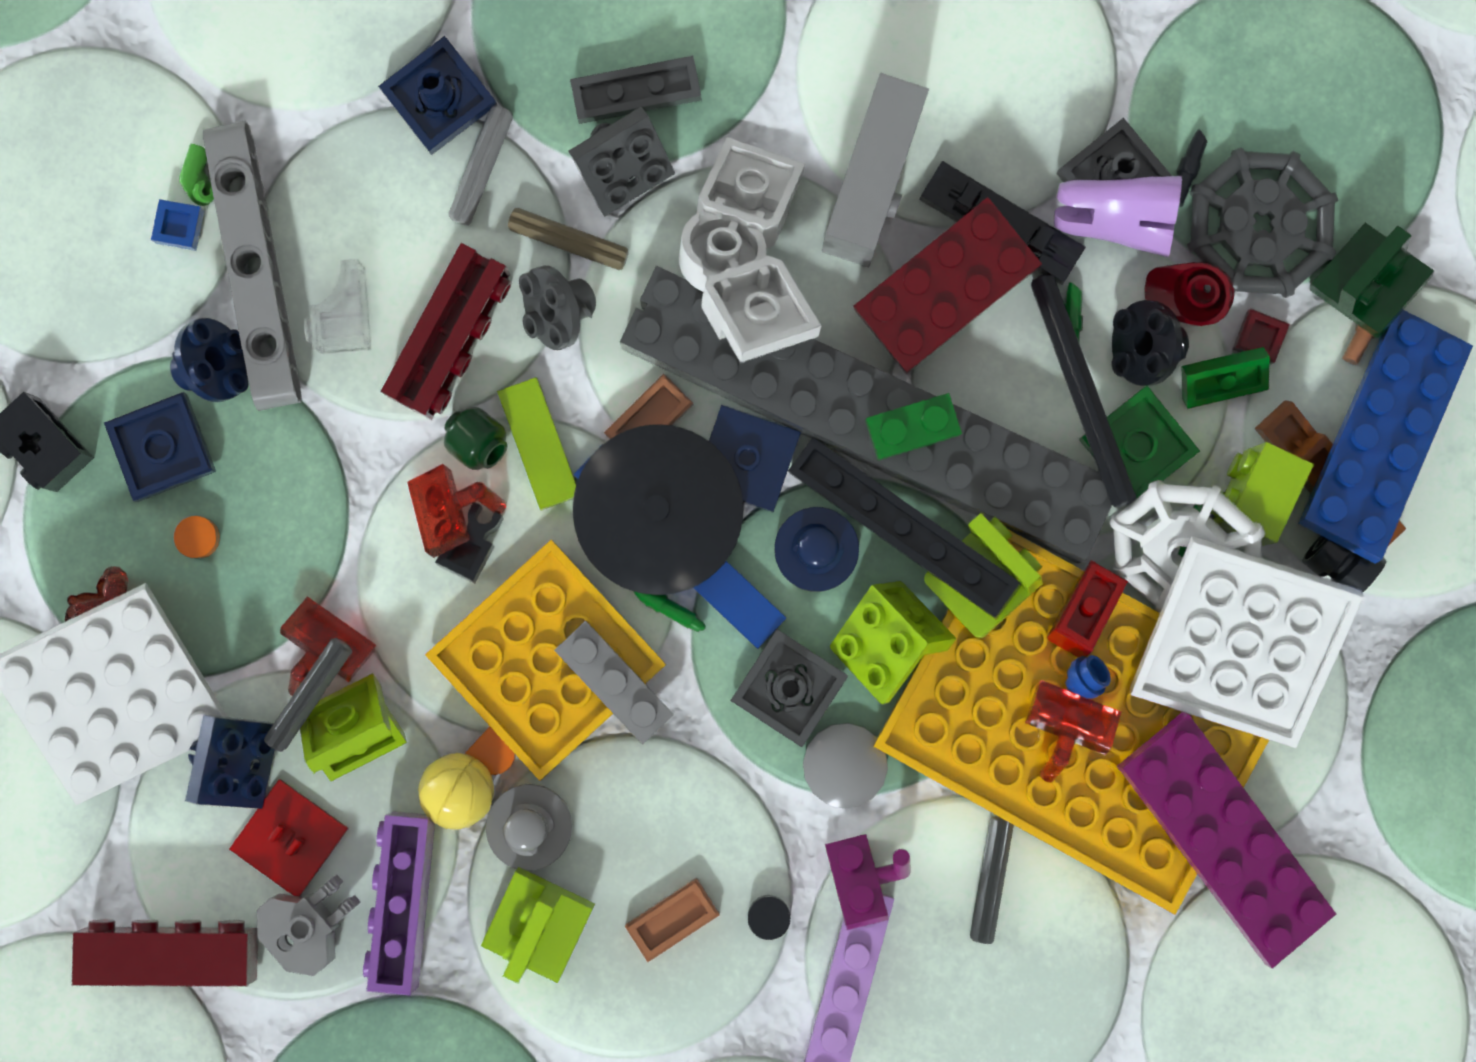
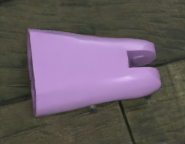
M1182 176L1119 180H1071L1059 184L1057 199L1067 206H1061L1055 210L1054 226L1067 234L1106 240L1168 257L1170 255L1174 224L1176 223L1180 204Z

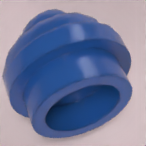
M1094 655L1088 657L1080 656L1072 661L1067 671L1066 690L1076 696L1094 699L1104 693L1106 686L1110 684L1111 677L1107 666L1100 658Z

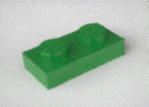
M1261 347L1181 366L1182 400L1187 409L1269 390L1270 356L1265 348Z
M949 393L865 419L878 461L962 435Z

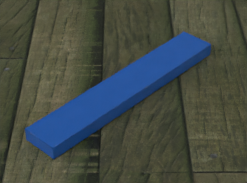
M589 459L573 474L577 479H579ZM727 561L708 580L693 587L757 649L786 620V617Z

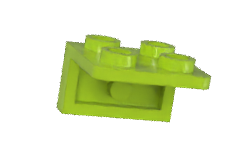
M980 513L968 524L971 533L962 542L1021 582L1022 585L997 620L929 572L924 576L926 585L976 638L985 637L1043 584L1041 576L1037 573L1042 566L1025 548L1018 553L1007 541L1012 537L1009 530L996 517L988 521Z

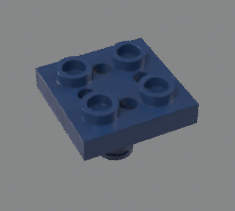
M443 36L378 86L431 155L487 114L493 105H497L496 100L446 36ZM457 80L461 81L460 87L458 86ZM450 82L453 83L455 89L452 88ZM424 104L428 110L425 114H418L417 108L422 112L424 110L422 105ZM456 109L457 114L455 117L448 118L446 116V111L449 115H452L454 113V110Z
M203 714L198 741H195L189 749L195 751V755L188 754L192 770L185 801L197 805L262 809L275 751L265 743L264 739L274 723Z

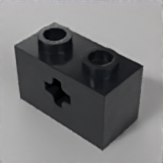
M23 392L0 413V453L8 459L14 457L23 467L20 471L21 476L37 490L42 487V489L58 492L94 459L89 451L37 396ZM36 438H40L38 446L41 450L38 453L34 452L37 446L33 441Z

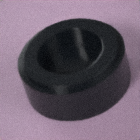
M764 895L757 898L748 910V925L751 931L757 937L764 940H774L781 937L790 925V912L786 903L773 895Z

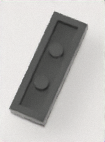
M694 56L570 79L579 124L628 115L639 107H642L644 111L702 101Z

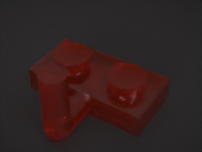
M444 464L407 482L424 550L433 558L470 540L462 511L463 507L479 501L492 513L497 512L501 514L506 508V502L482 482H475L457 491L452 471Z
M307 596L281 626L280 630L282 636L306 652L291 670L288 685L289 694L291 696L294 695L330 640L338 638L352 648V653L337 673L348 682L353 679L375 652L376 644Z
M1041 680L1036 686L1025 723L1058 736L1053 755L1040 770L1041 778L1045 782H1053L1070 761L1075 743L1106 755L1112 748L1121 712Z

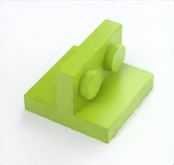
M373 673L320 699L300 728L305 763L313 774L323 770L330 781L407 743L404 731L385 704L381 684Z
M518 867L514 872L481 947L509 961L503 977L515 983L520 982L526 969L558 983L595 903Z

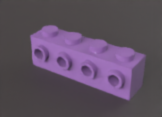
M393 811L385 815L384 821L379 822L377 847H381L380 864H376L374 867L372 889L377 890L376 905L371 907L368 918V933L372 934L371 951H367L365 954L363 976L368 977V992L411 995L419 987L435 823L426 814Z

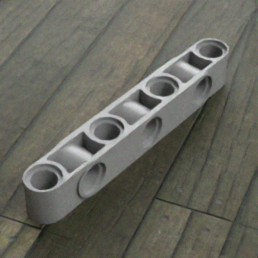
M247 121L206 128L203 130L205 152L240 341L254 405L258 411L301 403L302 394L251 129ZM245 176L244 187L240 191L229 192L230 182L235 177ZM252 257H260V268L255 273L246 275L244 272L245 263ZM275 338L276 349L274 353L268 357H261L259 353L261 343L265 339Z

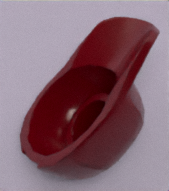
M1190 262L1156 267L1149 271L1145 281V300L1158 301L1167 305L1174 312L1179 322L1190 325L1204 326L1219 322L1228 314L1234 301V285L1230 276L1222 268L1208 263ZM1206 285H1209L1211 287L1210 291H1207L1205 289Z

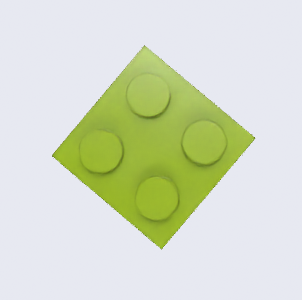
M1264 442L1255 447L1248 448L1243 454L1237 453L1227 471V476L1231 477L1226 491L1220 492L1251 521L1262 525L1265 535L1261 538V546L1275 544L1279 541L1314 464L1268 442ZM1213 509L1211 510L1210 514L1214 515L1212 520L1227 534L1236 532Z

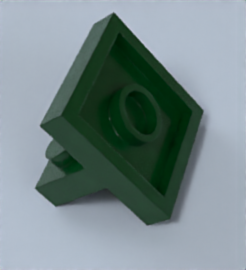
M1365 222L1311 283L1310 291L1379 339L1432 278L1434 270L1407 251L1412 236L1407 231L1397 225L1389 236L1386 237Z

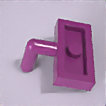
M866 834L825 844L846 929L850 930L889 920L880 885L902 880L910 875L911 863L909 852L905 849H898L893 854V864L875 868Z

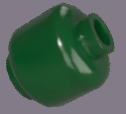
M472 407L463 412L457 411L447 420L444 427L446 431L444 446L448 453L467 468L472 470L492 468L505 455L508 446L506 430L502 424L483 409Z

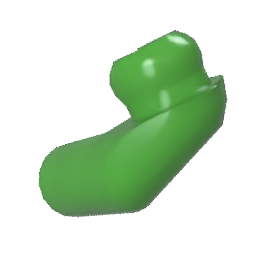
M190 144L179 175V182L192 202L201 206L209 205L213 202L214 197L211 181L204 172L207 163L205 148L196 144Z

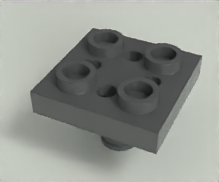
M639 107L613 124L602 123L596 126L591 132L590 138L568 151L604 217L676 174L649 116L642 107Z
M1124 118L1062 166L1056 173L1063 182L1071 180H1119L1172 176ZM1101 158L1100 163L1097 164V159Z
M777 629L730 701L800 747H803L848 678V675ZM798 664H803L807 668V672H805L803 667L798 668L803 676L795 672V667ZM769 670L775 671L778 675L773 683H771L774 677L773 673L768 675V681L765 678V674ZM805 694H807L805 698L806 703H809L811 701V695L813 697V702L809 706H805L801 703V700L804 698ZM775 700H778L780 703L784 704V708L782 711L775 712L772 710V704H774V707L776 709H780V705Z

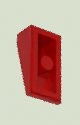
M1090 560L1046 637L1047 640L1076 657H1087L1093 651L1128 581Z

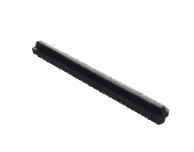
M1052 274L1039 275L1031 281V289L1109 500L1114 507L1127 506L1136 500V494L1057 282Z

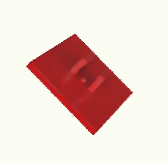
M279 779L264 799L263 808L257 809L229 850L293 896L300 897L349 828Z

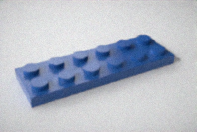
M1405 310L1400 313L1378 341L1298 524L1375 564L1383 559L1473 345Z

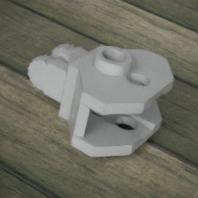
M338 875L331 878L315 893H311L306 897L280 893L267 900L257 909L258 939L285 971L314 976L335 959V930L341 925L339 921L361 903L354 895L345 899L332 914L325 907L322 901L327 896L335 893L343 883ZM287 935L293 941V945L287 941Z

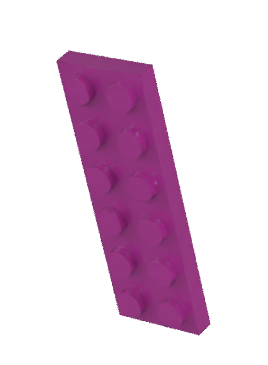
M1180 713L1117 765L1118 769L1266 966L1273 969L1336 915L1328 901L1189 714Z

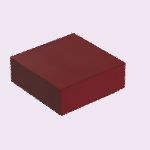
M1249 309L1246 312L1232 350L1244 352L1264 347L1270 356V365H1272L1277 359L1290 324Z

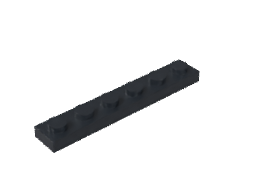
M814 437L811 438L789 468L788 472L995 620H997L1022 586L1021 582Z

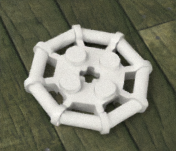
M1161 480L1151 482L1148 490L1125 509L1112 514L1109 523L1114 532L1115 563L1112 569L1116 575L1127 580L1155 606V611L1160 613L1183 558L1178 555L1180 546L1187 547L1191 536L1231 549L1244 546V553L1262 558L1261 538L1265 535L1262 525L1251 521L1220 492V487L1213 485L1212 488L1164 484ZM1170 502L1203 505L1200 512L1191 507L1173 510ZM1155 507L1159 515L1158 519L1148 527L1137 522L1139 518ZM1213 509L1236 532L1227 534L1209 517L1211 510ZM1131 538L1141 543V548L1143 547V555L1141 557L1135 558L1132 556ZM1143 572H1146L1159 585H1161L1164 588L1163 591L1154 582H1152Z

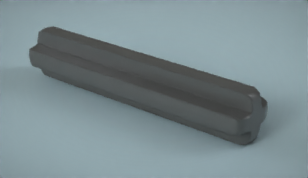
M338 638L329 641L266 734L264 741L267 745L279 752L287 749L352 653V648L347 643Z
M992 816L990 818L970 931V938L975 942L992 944L994 942L1014 828L1013 824L999 816Z

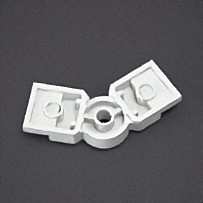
M726 137L699 194L696 215L692 216L684 226L680 245L679 266L685 279L692 286L703 292L701 307L719 339L727 338L741 363L818 337L821 325L783 261L766 255V248L775 245L788 216L790 203L803 176L805 163Z

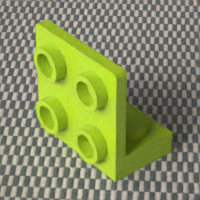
M902 581L871 585L830 644V649L880 704H886L891 701L923 655L948 651L957 638Z

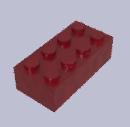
M987 197L858 301L853 308L903 372L908 374L1035 272L1042 263L989 197Z

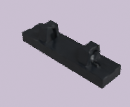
M942 161L919 200L957 222L970 212L977 197H979V200L974 208L989 197L1026 245L1035 231L1037 232L1028 245L1042 263L1037 271L1044 275L1052 274L1056 282L1063 285L1086 247Z

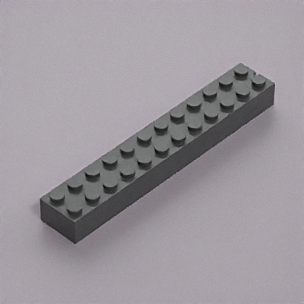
M659 266L655 267L640 298L641 307L644 311L635 308L620 340L622 350L777 423L799 431L809 438L814 437L824 445L976 516L982 513L988 521L996 517L1007 529L1076 563L1087 561L1112 506L1098 471L954 404L953 407L962 432L961 436L878 461L865 419L937 396L813 338L740 363L727 338L719 339L701 307L703 292L692 286L686 279Z

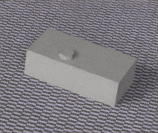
M880 72L825 234L822 252L866 267L870 266L886 217L895 218L902 198L901 194L895 193V189L929 88Z

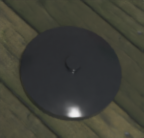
M662 424L645 425L626 430L614 436L591 456L576 484L573 498V521L582 550L594 567L606 578L634 592L668 595L686 591L700 585L725 564L740 536L743 523V498L732 466L720 450L711 442L681 427Z

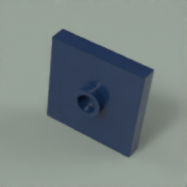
M184 392L104 422L134 502H140L216 472L190 400Z
M721 405L709 442L720 450L732 466L741 488L743 502L774 512L801 432Z

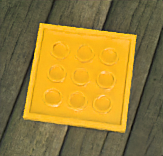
M553 540L546 543L425 654L539 781L613 715L609 708L554 651L582 623L587 621L645 684L667 665Z

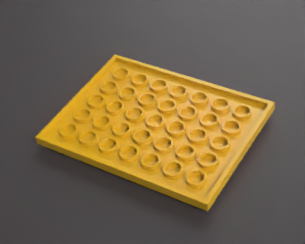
M1009 530L1012 537L1007 541L1018 553L1025 548L1041 564L1042 568L1037 573L1041 576L1043 584L983 638L974 637L959 619L947 609L941 623L957 639L948 651L923 655L873 747L1176 915L1197 873L1117 767L1124 759L1182 713V711L1133 696L1130 693V686L1160 613L1122 592L1093 651L1088 655L1097 656L1105 663L1111 677L1110 684L1106 686L1103 694L1094 699L1076 696L1068 692L1065 683L1067 671L1072 661L1078 657L1050 642L1046 637L1081 577L1083 570ZM1189 714L1244 788L1269 739Z

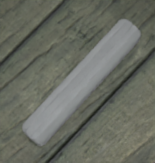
M493 105L490 108L449 210V217L454 222L462 225H469L472 222L513 119L512 112L506 108Z

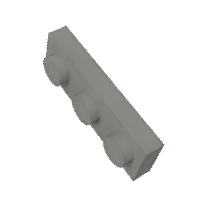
M587 621L582 623L554 650L642 745L674 715Z

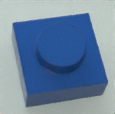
M159 199L151 241L156 244L197 251L205 210L200 206Z

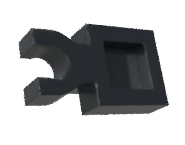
M473 501L468 511V525L466 529L454 526L435 563L437 566L475 584L494 549L493 543L486 539L490 534L499 529L504 518L501 514L494 512L490 522L486 524L479 523L477 519L483 508L480 504Z

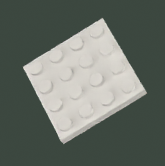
M1191 536L1130 686V693L1133 696L1296 748L1362 603L1363 593L1359 589Z
M147 583L0 653V690L76 805L189 751L190 746L195 741H198L203 714L228 717Z

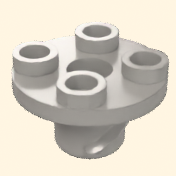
M535 784L519 785L504 792L493 803L486 820L487 840L496 857L514 869L520 867L526 871L539 870L555 862L566 850L572 833V820L566 802L549 788Z

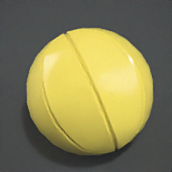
M462 753L443 755L427 766L422 774L418 787L420 806L426 816L431 818V821L438 826L452 830L468 828L485 817L490 810L494 797L492 776L486 766L478 759H475V757Z

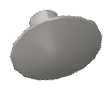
M850 723L833 724L817 733L807 746L803 760L804 778L812 793L824 803L839 808L859 807L873 799L884 785L888 770L886 753L873 747L877 737L866 728Z

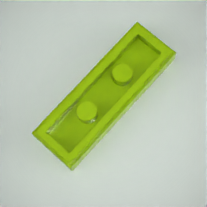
M535 377L497 391L540 510L542 511L572 500L574 498L576 482L538 378Z

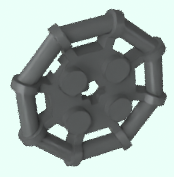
M1243 148L1232 150L1231 156L1200 184H1194L1189 194L1193 197L1191 242L1187 244L1189 252H1194L1204 263L1222 268L1233 282L1234 293L1281 294L1284 298L1293 296L1295 289L1326 261H1332L1336 254V250L1333 248L1335 203L1339 201L1336 193H1331L1300 160L1301 154L1292 151L1290 154L1249 152L1244 151ZM1249 168L1281 170L1276 181L1272 179L1253 180ZM1236 174L1240 187L1227 199L1216 195L1215 192ZM1290 176L1300 184L1313 201L1303 204L1286 185ZM1209 206L1217 209L1218 217L1220 216V227H1218L1217 233L1213 235H1208ZM1317 210L1316 242L1305 237V229L1308 225L1306 214ZM1258 213L1260 216L1267 215L1270 218V233L1264 229L1259 232L1254 230L1252 227L1256 223V219L1253 217L1254 214ZM1220 243L1237 261L1234 270L1212 247L1213 245ZM1298 248L1309 253L1289 273L1286 272L1283 260ZM1254 264L1264 265L1263 267L1271 268L1274 277L1244 275L1247 266H1253Z

